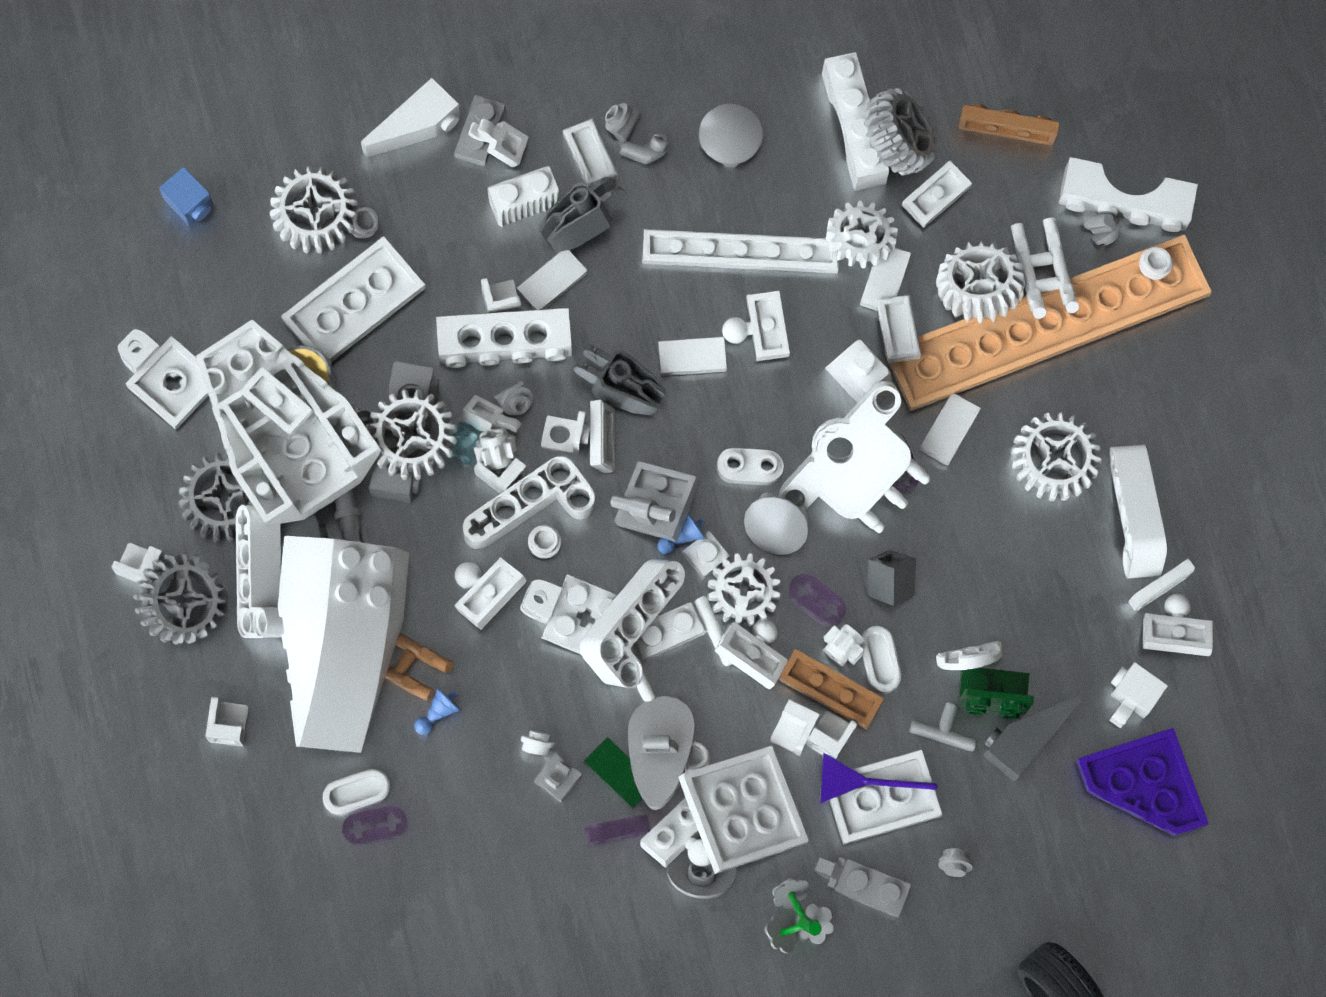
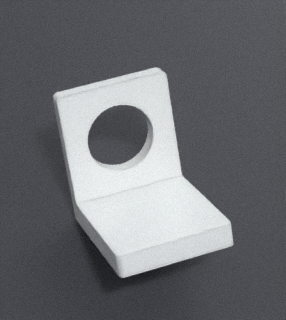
M579 411L577 421L548 415L544 426L541 448L580 455L581 445H587L590 436V425L586 424V412ZM556 426H564L569 430V439L564 443H556L550 437L551 430Z

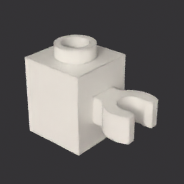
M1135 662L1128 670L1121 667L1111 682L1116 687L1110 695L1119 701L1121 705L1109 721L1121 728L1132 712H1135L1144 719L1168 685Z

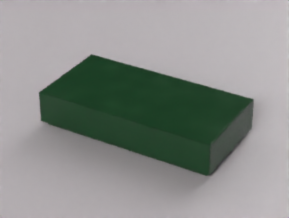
M607 737L584 760V764L633 810L643 799L634 781L630 758Z

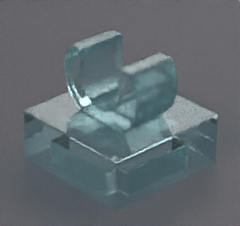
M459 422L456 425L457 432L452 434L456 438L457 444L447 447L452 450V457L471 464L473 460L467 455V449L471 445L473 447L477 446L476 441L478 440L476 438L480 435V432L471 424Z

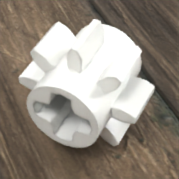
M498 428L481 433L479 436L480 440L476 441L477 446L474 447L477 462L484 461L485 466L491 470L508 466L511 463V458L515 457L514 452L517 451L514 436L507 437L506 433Z
M847 624L841 630L834 625L824 636V641L828 645L823 651L840 666H843L847 661L855 665L864 654V649L860 647L864 642V638Z

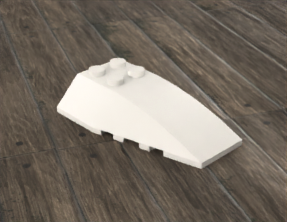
M249 321L196 355L207 393L211 399L213 413L222 435L221 439L227 451L231 471L266 526L305 520L362 482L380 454L381 449L347 399L331 388L318 374H315L306 367L299 358L287 351L280 342L255 321ZM261 367L265 368L314 411L292 437L240 393V390Z
M284 536L278 610L279 617L283 618L285 634H282L283 649H287L289 669H286L288 683H291L293 700H290L296 747L361 753L404 620L409 552L396 547L340 539Z

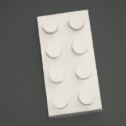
M383 236L281 316V320L303 346L319 349L332 362L421 293L426 287L424 282Z

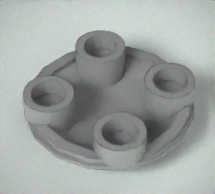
M729 103L717 106L705 115L700 124L698 139L701 147L709 157L719 163H723L726 167L732 168L738 166L739 163L747 161L756 154L762 143L763 131L761 122L751 110L742 105Z
M764 493L758 500L752 502L746 510L744 526L749 538L762 550L776 555L791 554L799 550L807 540L809 514L804 508L797 507L787 499L777 497L773 493Z

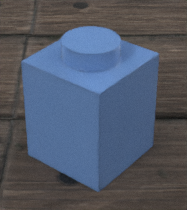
M184 166L159 187L163 199L189 226L195 220L201 221L211 211L213 202L210 193Z

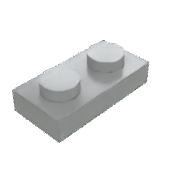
M474 95L454 151L455 158L486 166L490 155L487 152L490 143L476 140L468 133L472 122L480 125L483 118L492 122L495 126L497 123H500L506 110L505 104Z

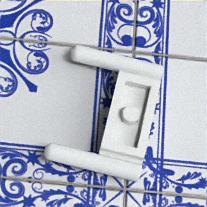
M703 596L693 602L657 616L630 650L640 662H644L698 638L707 632L716 648L724 634L706 596ZM719 655L723 665H732L731 662ZM643 668V678L637 685V688L643 700L650 702L656 695Z

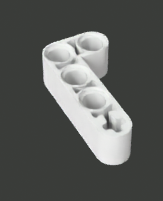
M1144 444L1111 447L1110 468L1125 536L1123 550L1125 576L1127 579L1161 576L1167 554V544L1147 448Z
M564 456L554 457L471 513L463 523L465 542L473 549H484L555 500L559 501L567 514L577 520L586 519L593 513L595 508L594 491L569 458ZM557 469H564L570 475L564 481H557L552 477V473ZM531 487H536L542 491V495L536 500H530L525 497V491ZM583 495L588 498L589 503L584 507L578 508L571 503V499L574 496ZM503 506H509L515 510V513L512 517L503 519L497 515V511ZM488 516H491L492 522L488 523ZM475 526L478 529L484 528V535L473 534L472 528Z
M241 505L236 514L238 630L244 638H280L282 634H285L283 618L279 617L278 610L281 577L280 524L266 526L253 505Z
M650 559L645 562L582 638L580 643L581 655L605 684L633 688L641 682L644 673L643 666L630 648L682 586L685 572L679 562Z

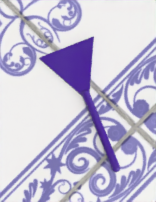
M823 753L820 804L865 785L936 790L938 788L936 783L866 778Z

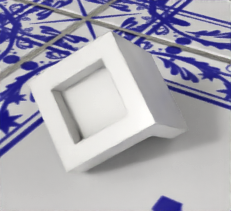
M487 278L481 279V289L487 313L521 311V302L519 296H517L513 279L489 285Z
M517 458L513 461L511 460L508 466L497 470L488 469L484 463L482 464L479 461L474 466L475 475L498 494H501L527 475L526 465Z
M129 543L120 562L114 561L111 567L115 574L132 581H147L142 571L147 568L154 570L152 562L157 559L164 562L165 555L162 550L149 546L147 550Z
M211 697L205 735L207 740L211 743L243 746L249 712L248 706L221 702L219 697Z
M788 700L771 736V743L800 756L820 714Z
M826 711L810 734L805 745L821 755L825 753L837 759L858 723L852 720L849 724L832 712Z

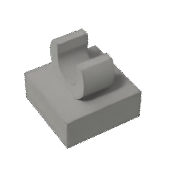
M555 753L535 778L534 782L562 803L582 777V773Z

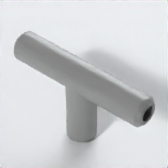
M951 702L945 704L939 727L913 720L909 729L910 733L971 752L975 750L977 745L975 738L952 732L959 707Z

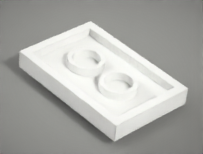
M922 750L853 769L866 778L932 783ZM865 785L829 800L843 845L942 816L935 790Z

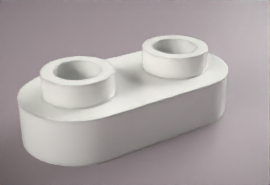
M729 448L720 454L717 461V472L720 478L734 484L772 485L781 478L784 468L782 458L771 450ZM735 459L740 463V466L736 469L730 468L728 461ZM768 461L772 463L773 468L766 471L762 469L761 464Z

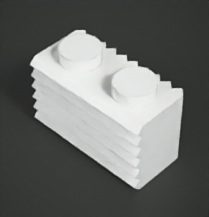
M550 166L487 187L490 205L497 223L501 227L504 224L509 225L511 221L515 223L517 219L522 220L523 217L528 218L529 215L540 214L541 210L546 212L547 208L550 209L559 200V189Z

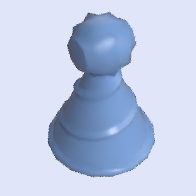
M688 512L677 542L662 538L658 541V550L662 554L669 555L674 551L675 544L701 539L705 540L706 537L700 529L706 523L705 520L701 518L695 521Z
M439 687L436 688L427 717H419L414 723L417 733L427 735L433 728L432 723L461 711V708L453 701L458 695L454 690L447 695Z

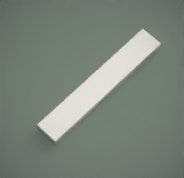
M644 229L642 264L838 274L839 270L838 250L830 251V241H827L826 238Z

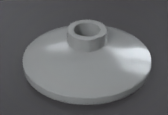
M685 849L668 865L667 874L672 885L683 894L707 899L723 895L731 889L736 879V867L715 874L711 863L706 866L693 864L688 857V850Z

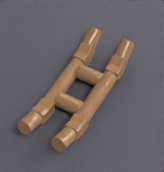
M400 632L396 646L403 649L404 652L394 667L389 665L385 678L408 693L431 702L436 691L410 677L406 672L416 657L425 664L445 673H449L452 670L453 661Z

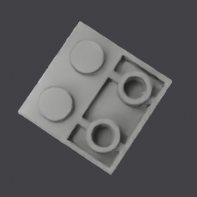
M638 461L625 495L614 494L611 498V506L619 509L614 522L620 527L677 542L701 481L693 475Z

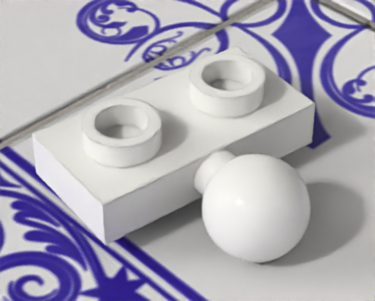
M774 291L747 295L746 301L750 322H745L738 317L728 319L722 328L724 338L730 343L737 344L743 342L748 335H752L756 361L789 357L790 351L780 292Z
M501 557L482 577L481 570L475 563H461L455 570V580L459 586L471 589L454 606L459 613L481 630L527 581L520 572Z
M1175 593L1166 599L1164 609L1168 616L1145 614L1143 619V649L1202 656L1211 655L1213 650V621L1186 618L1191 611V602L1184 594Z
M767 618L764 621L757 620L752 626L751 633L733 622L727 628L715 649V652L769 690L776 684L788 662V659L768 646L776 640L778 627L774 621Z
M686 798L640 840L641 847L665 868L685 849L688 850V857L693 864L706 866L711 863L702 839H696L700 833Z

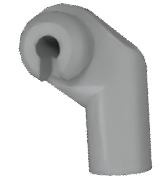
M655 134L651 141L643 146L625 140L620 155L643 164H649L667 153L668 139L663 134Z

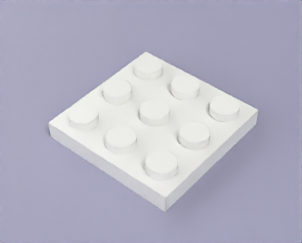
M772 746L692 770L678 777L715 874L804 845L809 841Z

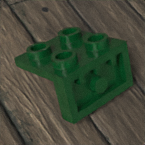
M988 668L961 670L958 707L966 709V713L971 715H986V711L1000 712L999 717L1019 719L1020 715H1025L1034 704V696L1028 695L1030 673Z

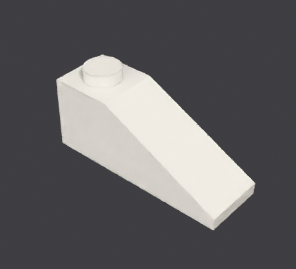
M431 78L361 141L363 154L368 158L435 138L443 131H450L459 121V104Z

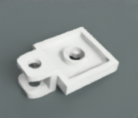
M134 329L118 345L122 361L135 373L126 383V386L175 430L209 396L197 358L172 336L159 347L147 334ZM135 349H141L139 352L133 353ZM169 376L173 379L180 376L182 378L180 380L181 388L178 390L172 389L171 391L166 389L168 387L166 379Z
M567 574L561 587L543 580L532 581L527 588L520 610L526 616L546 624L541 636L542 639L581 654V640L593 624L588 623L585 628L581 627V620L576 618L577 613L583 614L585 610L591 612V618L594 619L595 623L618 595ZM534 596L541 597L543 603H537L534 600Z

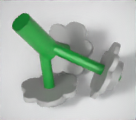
M789 878L780 885H777L772 891L775 906L783 905L786 909L795 908L797 912L795 925L789 916L781 917L779 914L773 915L771 922L765 925V933L770 939L772 948L780 949L785 954L792 952L794 948L793 943L798 940L796 933L798 931L802 938H810L815 944L823 943L827 938V934H831L834 931V924L830 922L833 918L830 908H818L816 904H810L807 906L806 911H804L799 901L804 900L808 895L806 890L809 887V883L806 879L795 880V878Z

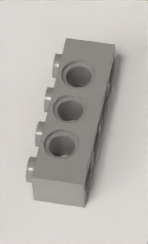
M394 361L386 404L388 406L391 405L389 399L391 394H394L397 400L403 399L402 391L404 390L408 391L409 396L414 395L416 390H420L422 400H425L429 394L434 395L436 399L439 379H435L434 369L432 367ZM407 412L396 418L407 420L413 416L414 412ZM428 416L425 420L426 426L424 431L431 430L433 420ZM386 429L384 443L395 454L398 450L397 444L399 439L393 436L392 431ZM414 430L415 432L412 436L418 437L417 430ZM415 450L408 458L420 457L426 454V451ZM378 457L374 462L369 486L371 497L411 503L412 494L419 493L421 479L416 480L414 472H409L407 480L401 478V471H397L394 476L389 475V465L380 469L377 465L380 458Z

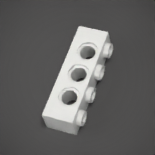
M569 308L436 317L440 365L446 364L450 368L464 367L466 363L479 362L480 365L491 366L498 364L501 360H513L514 363H528L532 361V358L561 361L565 359V356H572ZM534 332H541L546 336V339L540 343H534L529 339V336ZM502 334H508L513 338V341L510 344L501 345L496 342V338ZM474 336L480 340V343L475 347H467L463 344V341L467 337Z

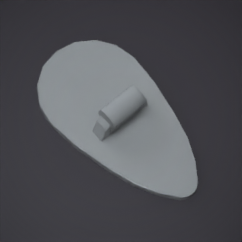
M668 696L655 697L650 702L645 701L640 704L632 713L628 724V749L634 781L642 799L649 808L654 810L663 808L679 787L680 781L678 777L685 773L696 729L694 715L689 707L679 699Z

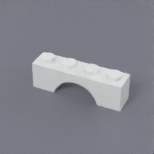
M853 52L826 58L824 60L822 76L829 101L834 105L841 124L846 149V162L854 191L885 185L889 174V167L884 165L881 157H877V151L871 146L870 137L866 135L868 128L864 125L866 120L864 111L867 109L866 103L870 100L857 54Z
M1070 157L1065 168L1058 204L1065 205L1071 211L1082 212L1088 210L1098 212V215L1110 213L1113 218H1126L1136 225L1154 224L1161 226L1162 229L1169 232H1179L1181 230L1185 231L1191 222L1198 184L1166 177L1161 185L1150 193L1129 195L1111 185L1104 174L1101 163Z

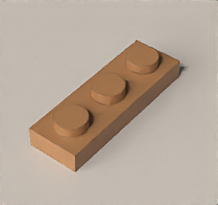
M982 104L963 105L958 123V129L1051 146L1054 144L1059 127V122L1052 121L1047 116H1023L1015 110L1005 109L996 111L988 109V107Z
M797 649L794 650L778 679L848 720L857 722V725L866 730L884 700L883 697Z

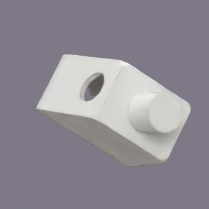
M860 339L825 367L857 403L876 383L881 381L891 382V372ZM881 391L876 397V402L878 404L881 403L892 392Z

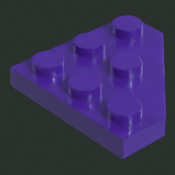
M1174 728L1083 756L1076 760L1087 793L1174 837L1209 825Z

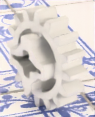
M858 201L857 207L854 208L851 204L845 203L844 212L836 209L834 217L829 218L826 240L830 241L829 250H838L837 259L848 258V266L851 267L855 261L860 262L862 268L866 267L868 261H871L874 266H878L880 257L884 260L889 259L890 251L895 249L898 228L893 227L895 219L893 217L885 218L887 210L883 208L876 211L875 203L873 202L868 208L863 206L862 201ZM846 224L844 232H841L842 227ZM883 236L882 241L877 245L879 238Z
M737 553L734 556L733 563H730L726 558L722 560L723 570L719 568L713 569L712 574L717 580L708 581V587L715 590L708 594V601H717L713 607V612H725L723 616L724 622L733 617L738 625L741 624L742 620H747L749 627H752L755 617L763 621L766 620L765 610L772 613L775 611L776 606L771 600L776 601L780 598L781 593L773 590L780 586V580L771 579L775 569L771 567L765 570L763 568L764 558L755 563L753 562V554L749 553L746 560H741L740 555ZM741 570V573L736 577H727L730 573ZM753 572L758 574L765 584L758 583L753 576ZM742 584L748 585L746 596L740 595ZM723 596L730 597L735 604V608L731 607ZM752 603H761L757 608L746 611L747 607Z

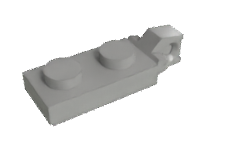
M838 857L836 863L819 858L814 869L815 874L830 879L827 887L834 889L835 893L894 917L900 916L911 884L850 859L846 860Z

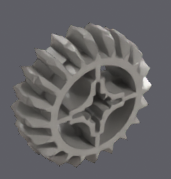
M891 88L876 94L871 101L866 103L867 109L864 111V116L866 117L864 125L868 128L866 135L870 137L871 146L876 149L877 157L883 159L886 167L890 166L894 173L898 172L902 176L924 170L934 160V154L937 152V148L934 145L937 142L933 135L934 128L929 123L930 117H927L924 113V107H920L915 97L911 98L909 92L902 91L900 88Z
M216 452L214 456L215 462L210 463L209 459L203 456L202 462L204 467L200 469L198 465L192 464L191 469L195 476L186 474L183 476L184 482L189 486L179 488L180 495L185 498L179 500L178 503L180 508L186 509L182 513L184 520H192L189 526L193 531L201 528L200 535L203 538H207L213 531L215 542H219L222 534H226L228 542L234 541L233 533L236 532V517H233V512L238 505L246 503V500L249 498L240 485L234 486L228 483L226 474L233 475L228 455L226 461H223L221 454ZM215 477V483L213 487L209 490L202 491V495H199V492L203 485L208 480ZM222 484L230 496L228 501L225 502L226 510L220 499L217 498H221L220 494L223 493ZM206 506L207 509L219 510L222 521L206 517L199 511L198 507Z
M178 553L176 558L173 554H167L164 556V562L160 559L154 560L152 562L154 570L147 568L142 571L147 581L139 580L136 583L139 588L143 589V593L133 596L135 600H142V606L137 607L135 612L137 614L145 613L146 615L140 624L142 626L152 624L149 634L151 636L160 634L161 642L168 643L172 639L174 645H182L184 640L188 644L195 643L196 636L199 638L208 636L206 628L215 629L217 627L213 617H222L224 615L221 610L217 609V604H224L226 600L223 597H218L217 592L224 590L225 587L222 584L215 585L214 583L220 574L217 572L208 573L211 564L203 562L199 565L200 559L196 555L188 559L186 553ZM174 572V579H170L167 591L158 593L162 582ZM188 575L197 582L201 594L193 590L191 579L188 578ZM183 595L184 598H191L192 601L177 603L176 600H169L168 597ZM158 603L163 604L167 608L168 619H172V624L164 618ZM196 605H201L197 616L186 625V619H190L192 608Z

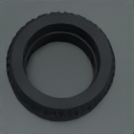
M1043 943L1019 964V978L1031 997H1104L1086 969L1073 955L1057 943Z

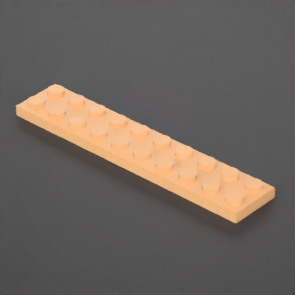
M1185 234L1153 246L1166 250L1172 258V269L1163 279L1153 280L1141 272L1139 260L1145 250L1070 278L1079 304V309L1075 313H1069L1066 310L1058 289L1041 292L1046 309V315L1041 319L1034 317L1028 304L1027 295L1022 297V301H1018L1016 310L1008 309L1006 318L999 314L996 315L994 323L990 318H983L981 324L977 318H971L968 322L963 319L919 336L920 359L889 363L909 411H914L945 399L953 393L958 394L1210 296L1211 289Z

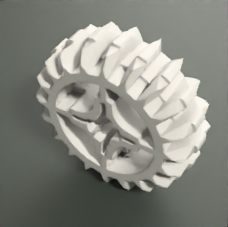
M308 165L306 168L307 174L301 175L300 171L295 169L294 180L284 176L283 183L285 187L276 186L275 193L278 197L271 198L270 200L271 206L275 208L270 211V217L276 220L273 223L275 231H281V240L285 242L291 239L290 245L293 249H296L302 243L303 252L308 253L311 246H315L317 253L321 254L323 250L322 245L327 244L328 248L333 250L335 248V239L341 243L346 241L343 232L351 233L353 230V225L347 221V217L352 218L355 215L352 209L359 205L358 201L353 199L355 197L354 189L347 188L348 180L346 178L338 180V173L335 170L326 176V170L323 166L319 168L318 173H313L312 167ZM317 189L330 192L338 200L320 196L317 193ZM306 191V195L302 200L293 202L299 194ZM313 199H315L316 206H318L316 221H314L310 209L313 207ZM335 214H339L332 224L322 229L327 219L335 218ZM296 219L297 222H306L311 226L312 231L301 229L290 220Z
M981 240L980 244L976 247H973L968 242L965 250L956 247L954 255L946 254L944 263L940 264L938 269L936 286L938 287L940 301H943L946 310H952L955 318L964 315L966 322L971 318H977L981 324L983 318H990L994 323L996 315L999 314L1006 318L1008 309L1016 310L1018 301H1022L1026 281L1022 263H1018L1016 254L1009 255L1007 247L998 250L995 242L990 247H986ZM999 275L1005 279L1006 282L1004 284L999 282ZM958 280L963 283V289L957 286L956 282Z
M404 390L402 391L403 399L397 400L396 396L391 394L389 395L391 405L388 406L382 401L378 403L382 414L371 412L370 418L375 423L367 424L366 429L372 434L371 436L381 449L378 455L380 458L377 462L380 469L389 465L388 473L391 476H394L400 469L403 480H407L409 472H414L415 479L419 480L421 479V470L425 469L427 474L432 476L434 474L433 464L441 469L445 466L441 456L446 458L452 457L453 452L447 446H455L457 444L456 438L452 436V434L457 432L456 424L449 423L453 419L452 413H443L445 409L443 401L433 406L434 395L429 394L425 400H422L421 391L416 390L414 398H409L408 391ZM414 412L413 416L407 420L396 418L401 414ZM427 416L439 428L437 441L431 439V435L424 431ZM386 429L392 431L393 436L399 439L397 444L398 450L395 454L384 443ZM413 430H417L418 437L412 436L409 440H406L405 433L411 434ZM415 450L428 452L420 457L408 458Z
M1062 412L1057 414L1055 421H1053L1050 413L1044 414L1043 422L1039 418L1034 417L1031 420L1032 427L1024 425L1021 428L1022 435H1017L1014 440L1018 447L1012 449L1011 455L1018 459L1013 461L1012 468L1022 469L1016 477L1018 481L1029 480L1025 486L1026 491L1031 490L1033 486L1038 488L1037 498H1041L1044 492H1049V501H1054L1057 493L1060 494L1063 501L1069 499L1070 492L1078 497L1082 493L1081 487L1089 489L1092 485L1090 478H1096L1099 473L1095 467L1101 464L1102 459L1095 456V454L1099 453L1101 447L1097 444H1090L1094 441L1096 435L1095 433L1084 434L1088 427L1087 423H1082L1079 428L1075 426V416H1071L1068 422L1064 421ZM1057 434L1066 438L1061 441H1053L1048 436L1046 438L1043 436ZM1031 444L1037 448L1036 452L1042 458V464L1038 470L1031 459ZM1074 445L1077 446L1081 454V469L1075 465L1076 461L1070 453ZM1063 448H1065L1064 452L1061 455L1062 458H1058L1056 461H1053L1049 466H1047L1051 459V455L1060 453V451ZM1056 472L1060 473L1064 477L1069 476L1070 478L1065 480H1055L1048 478L1046 476L1050 473Z

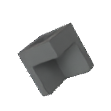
M893 550L885 551L868 559V596L893 606L914 596L916 559Z

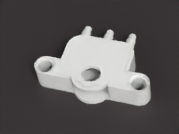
M889 381L876 383L844 418L829 419L821 424L813 435L812 453L783 483L780 488V498L786 499L785 496L790 490H800L804 494V498L795 505L806 510L819 496L841 516L850 519L859 518L877 533H882L885 525L880 521V518L870 511L873 505L884 495L900 509H904L907 506L908 501L903 497V494L892 486L905 471L922 484H927L931 479V476L925 472V469L911 458L908 443L903 436L887 423L897 412L901 404V397L895 384ZM881 391L892 392L895 396L890 405L881 406L876 402V397ZM839 437L846 438L852 443L850 453L841 458L834 457L827 451L830 441Z

